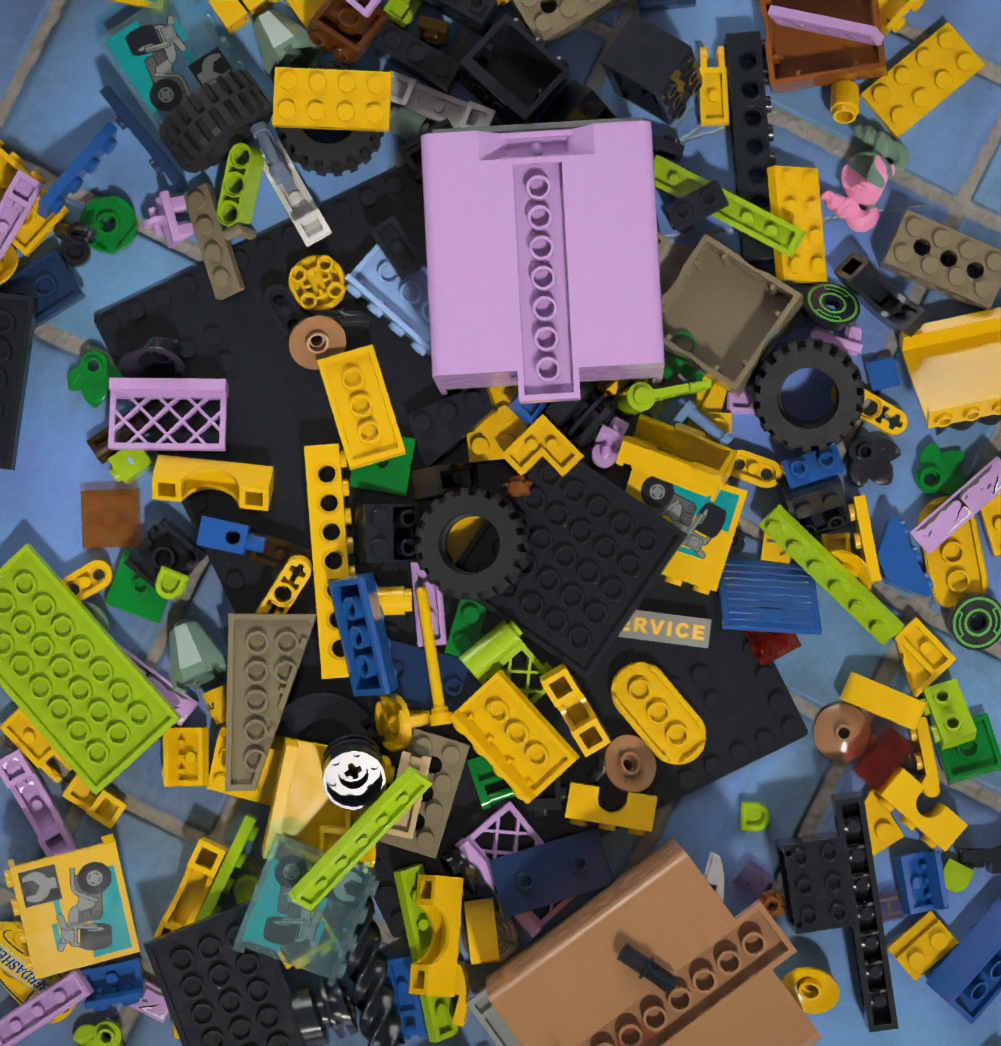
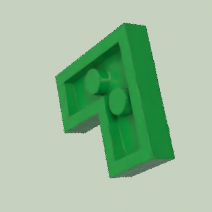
M460 600L444 653L460 657L485 636V634L481 633L488 609L473 600Z

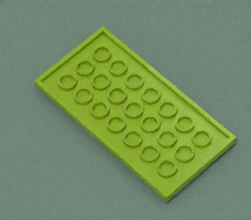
M30 543L25 544L0 568V686L91 791L97 795L175 725L182 716Z

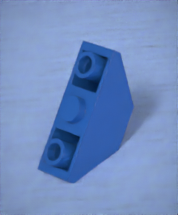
M897 515L888 518L876 547L879 570L884 583L922 598L933 595L931 588L934 587L933 582L927 572H922L918 563L922 561L919 551L915 545H910L906 537L909 535L906 523L903 519L899 520Z

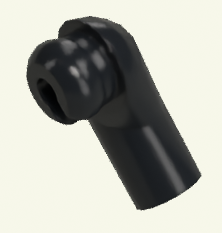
M608 745L596 751L598 764L587 774V777L595 785L607 776L604 767V754Z

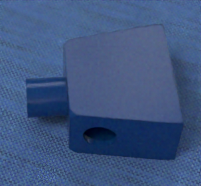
M202 516L196 545L246 556L247 550L263 553L267 536L251 533L252 527L248 525ZM232 533L240 535V540L237 544L230 542Z

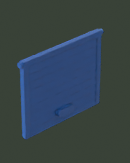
M726 560L718 584L723 629L821 635L822 626L816 582L799 564Z

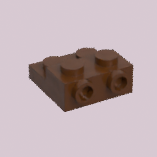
M327 0L309 20L307 34H309L310 40L316 46L322 47L325 45L331 49L338 61L342 63L349 61L355 65L370 47L372 39L386 24L389 14L376 7L371 15L366 18L346 0ZM358 0L364 8L370 2L369 0Z

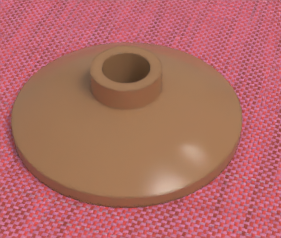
M312 316L302 320L294 327L289 337V350L293 359L302 367L312 370H319L317 360L344 353L346 348V335L343 328L337 321L326 316ZM314 336H321L318 341H311Z
M835 704L824 709L816 718L813 727V738L816 747L824 756L834 761L846 762L856 759L867 749L871 739V727L867 717L858 708L848 704ZM843 727L847 728L849 732L848 736L844 739L840 738L838 734L839 730Z
M622 735L612 740L607 746L604 754V767L609 779L616 787L625 792L636 793L651 785L656 774V760L652 750L642 739L633 735Z

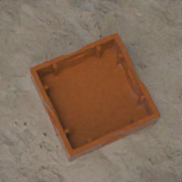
M759 0L761 15L765 25V49L770 87L773 94L832 85L841 80L856 81L888 75L884 40L881 46H875L780 26L768 15L770 5L876 26L882 33L878 0Z

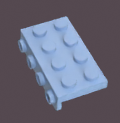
M376 244L355 269L344 277L347 283L345 288L355 298L363 297L369 303L367 308L375 316L380 318L383 315L391 322L388 325L389 328L399 337L407 336L412 341L410 346L419 355L424 356L426 353L431 358L427 268L423 266L401 281Z

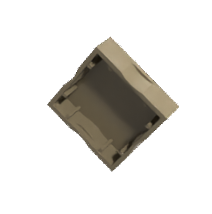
M705 234L683 265L673 286L661 297L664 350L739 398L803 305L802 294L771 274L754 268L742 259L739 254ZM685 331L689 332L694 337L695 347L691 352H689L688 350L692 346V340L687 335H680L679 337H677L674 344L673 337L677 333Z

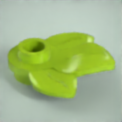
M111 1019L102 1020L97 1025L83 1024L78 1027L72 1036L75 1042L83 1046H123L121 1043L123 1037L122 1028L117 1021ZM103 1032H108L111 1035V1039L107 1038Z

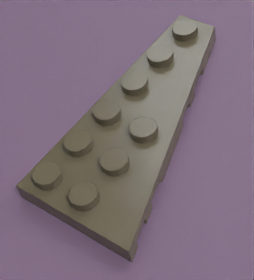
M228 614L225 791H256L317 614Z

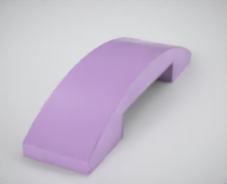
M20 170L16 173L0 202V261L44 187V184Z
M18 749L0 759V777L7 789L10 788L37 834V841L45 855L50 857L78 850L52 797L22 751Z

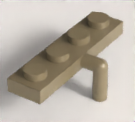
M204 183L183 195L215 298L223 300L245 289L230 240L237 236L252 240L256 238L257 233L254 229L240 224H235L226 229L225 225L221 224L216 216L218 202L213 187L209 183Z

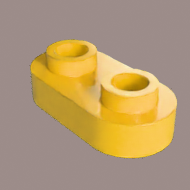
M737 450L738 453L735 460L743 461L744 467L742 470H737L733 465L730 475L732 478L765 489L777 484L776 480L782 476L777 462L745 450ZM763 469H768L771 472L770 479L762 478L761 471Z
M94 560L66 576L62 581L69 588L74 584L78 585L79 593L76 596L83 602L108 587L113 581L114 572L107 562ZM99 569L104 572L102 580L95 578V572Z

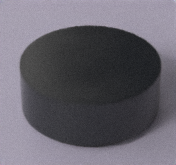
M66 240L61 249L65 262L73 267H81L87 264L92 254L91 247L85 242L72 244Z

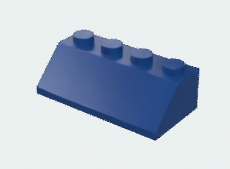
M373 573L357 574L328 582L353 695H386L398 688L397 670L392 661L391 644L386 634L384 613L380 608L377 595L378 587Z
M1001 897L989 907L988 912L982 919L971 927L967 936L959 945L951 950L950 955L939 967L933 970L930 978L925 982L970 1024L975 1022L1001 992Z

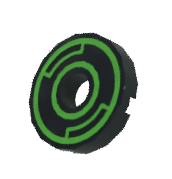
M830 282L816 283L809 287L803 298L802 308L804 313L807 311L810 315L809 319L823 329L841 331L844 327L850 328L857 321L860 314V304L857 297L849 289L839 284ZM826 305H832V306H834L836 309H831V308L827 307Z
M973 592L963 595L958 599L955 606L951 607L948 613L947 625L949 634L959 645L968 650L980 651L991 647L1001 637L1000 603L985 593ZM981 614L983 617L982 624L978 628H971V618L974 615Z

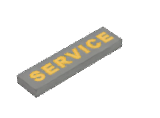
M636 610L618 637L708 648L712 619Z

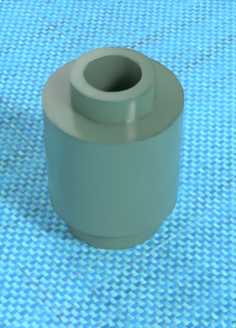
M394 106L390 112L391 133L410 141L430 129V124L427 123L428 117L403 106L401 108Z

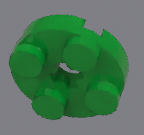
M117 196L95 198L84 207L80 215V222L85 227L94 228L97 231L95 235L96 241L92 244H87L100 253L118 254L120 251L128 248L136 238L139 221L133 208L122 198ZM114 218L116 220L114 222L115 229L104 232L105 226L102 224V221Z

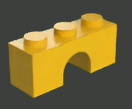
M561 663L539 676L541 685L555 708L557 707L585 757L611 743L607 731L566 664Z
M895 765L874 790L881 797L878 803L890 813L895 809L902 816L899 821L911 831L915 828L923 834L920 839L932 850L938 847L946 852L968 825L940 802L931 811L923 814L919 813L916 801L925 787L904 768Z
M573 781L569 782L564 817L570 818V824L587 826V821L599 823V829L616 831V826L628 828L627 833L644 836L645 831L652 832L657 804L656 795L627 792L625 803L620 809L607 811L598 802L599 786Z

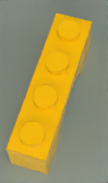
M158 455L152 475V499L182 502L194 492L218 490L231 495L237 501L239 508L269 511L273 492L274 466Z
M204 836L199 839L187 864L178 890L152 939L196 921L229 848Z
M418 874L416 905L421 907L428 915L432 927V937L429 948L424 956L411 963L409 994L455 997L464 878Z

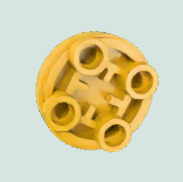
M311 255L303 258L291 269L289 276V290L299 307L311 313L315 310H332L338 306L345 296V286L347 283L344 280L345 274L341 266L326 255Z

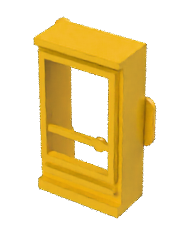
M640 414L633 437L624 436L622 439L616 464L621 466L624 463L629 464L631 468H639L638 471L707 498L711 496L710 500L714 502L731 475L738 451L705 439L704 432L682 423H676L675 426Z

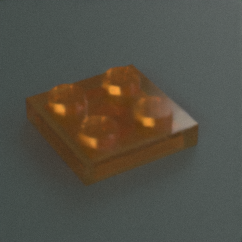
M140 489L81 491L83 549L138 547L141 544Z

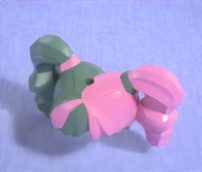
M859 124L853 128L854 135L861 139L863 144L871 147L872 151L856 154L842 169L841 182L848 196L847 198L839 193L835 194L832 191H825L820 199L825 201V206L833 210L835 215L840 219H845L850 229L855 232H866L875 226L879 218L877 201L881 197L885 186L891 176L902 172L908 166L910 155L907 148L891 140L890 135L883 131L876 132L870 125L862 127ZM885 158H890L892 160V164H889V162ZM859 204L865 205L866 209L861 210Z

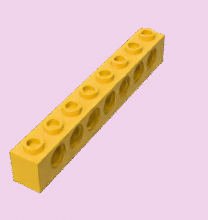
M339 443L304 446L322 679L349 677L345 656L339 657L333 651L335 642L341 640L339 629L331 623V616L335 611L328 585L330 581L356 575L355 565L350 566L349 554H354L353 537H348L347 525H352L351 508H345V496H350L349 480L343 479L342 469L347 467V459ZM325 467H332L335 470V478L331 482H323L320 479V472ZM327 496H335L337 498L338 504L333 511H325L322 507V501ZM335 524L340 529L339 537L332 541L327 540L324 530L328 525ZM332 553H338L342 557L341 566L335 570L330 569L326 563L327 557Z

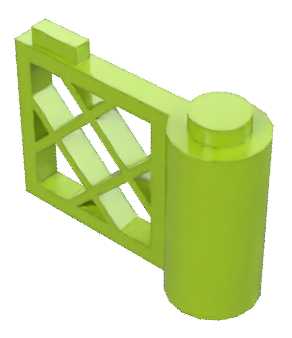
M706 379L653 389L645 382H637L621 389L615 394L613 400L619 404L616 411L624 417H630L650 409L655 401L696 394L712 388L711 380Z
M503 619L459 658L482 685L500 669L509 679L511 673H525L523 688L518 687V689L534 704L546 691L542 685L539 688H529L530 674H544L553 668L547 661L541 664L519 638L523 634L522 631L512 620L507 624ZM522 650L527 656L526 668L511 667L512 658ZM532 663H533L537 668H531Z

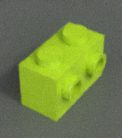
M957 679L924 688L920 701L927 704L923 715H928L932 726H929V731L933 742H939L941 750L975 740L977 729Z

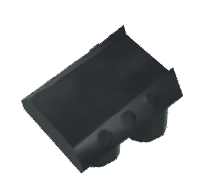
M163 518L158 524L152 525L147 532V537L138 547L132 550L124 564L156 590L155 582L161 566H166L189 576L208 553L203 547L196 545V542L173 522Z

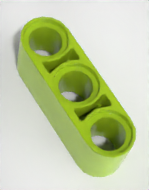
M237 143L230 149L216 213L218 221L225 226L231 227L235 224H240L247 227L251 223L265 160L260 149L257 147ZM247 152H248V153H249V159H248V161L245 163V162H244V157H245V155H246ZM243 181L242 190L239 192L238 185ZM236 209V210H237V216H236V218L233 220V219H232V213H233V211Z

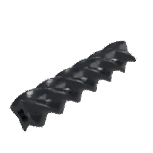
M366 876L355 906L351 907L333 900L332 912L335 920L341 925L339 943L348 954L345 965L346 972L355 983L352 998L355 1006L362 1012L359 1019V1028L362 1035L369 1041L367 1046H398L406 1042L400 1034V1014L393 1005L395 998L394 988L386 976L388 970L387 958L379 947L381 932L373 919V899L365 890L367 886Z

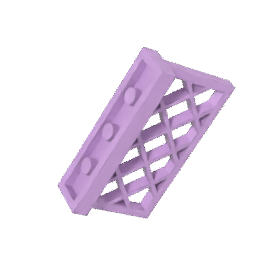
M109 378V450L226 451L227 397H229V385L226 379ZM117 399H130L136 407L123 417L117 411ZM135 399L143 400L140 403H138ZM151 399H158L165 407L152 418L143 407ZM179 400H188L194 407L181 418L172 407ZM193 400L201 401L198 404H196ZM209 400H220V411L212 418L201 409ZM141 410L150 421L137 432L128 421ZM170 411L179 421L166 432L157 421L166 412ZM199 411L208 422L195 432L186 421ZM118 416L121 419V421L116 424V418ZM219 418L220 427L215 423V421H217ZM124 424L135 434L127 443L116 442V432ZM155 425L164 435L156 443H148L142 435L151 426ZM184 425L193 436L185 443H177L171 435ZM213 425L219 431V443H206L200 435ZM140 439L143 443H134V442H135L136 440ZM167 439H169L172 443H164V442H165ZM196 439H198L201 443H193V442H194Z
M508 801L465 839L462 838L454 846L468 858L469 864L481 872L485 884L496 896L486 862L490 859L485 853H491L492 859H495L497 854L508 855L517 852L519 835L530 836L534 840L533 846L543 844L544 842L511 801ZM508 810L516 818L514 831L499 829L500 817ZM495 822L494 829H488ZM520 824L526 830V832L519 831ZM483 832L494 833L492 850L481 849L474 840ZM499 833L514 834L513 851L497 850ZM576 896L559 901L554 906L553 903L549 904L548 911L539 919L532 910L512 917L524 932L533 938L541 931L540 928Z

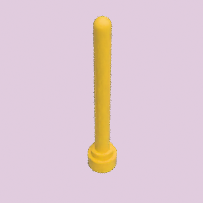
M420 586L416 589V597L433 708L431 709V715H429L430 727L452 724L453 722L450 719L452 711L449 712L448 706H445L428 592L425 587Z

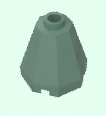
M264 10L257 15L253 27L262 64L273 83L275 67L310 68L309 64L317 61L322 52L318 46L312 43L307 30L279 10Z
M184 619L175 623V628L170 632V681L173 689L182 694L188 692L187 687L193 686L194 690L197 691L224 680L227 677L225 671L227 672L228 657L202 625L197 621H191V619Z

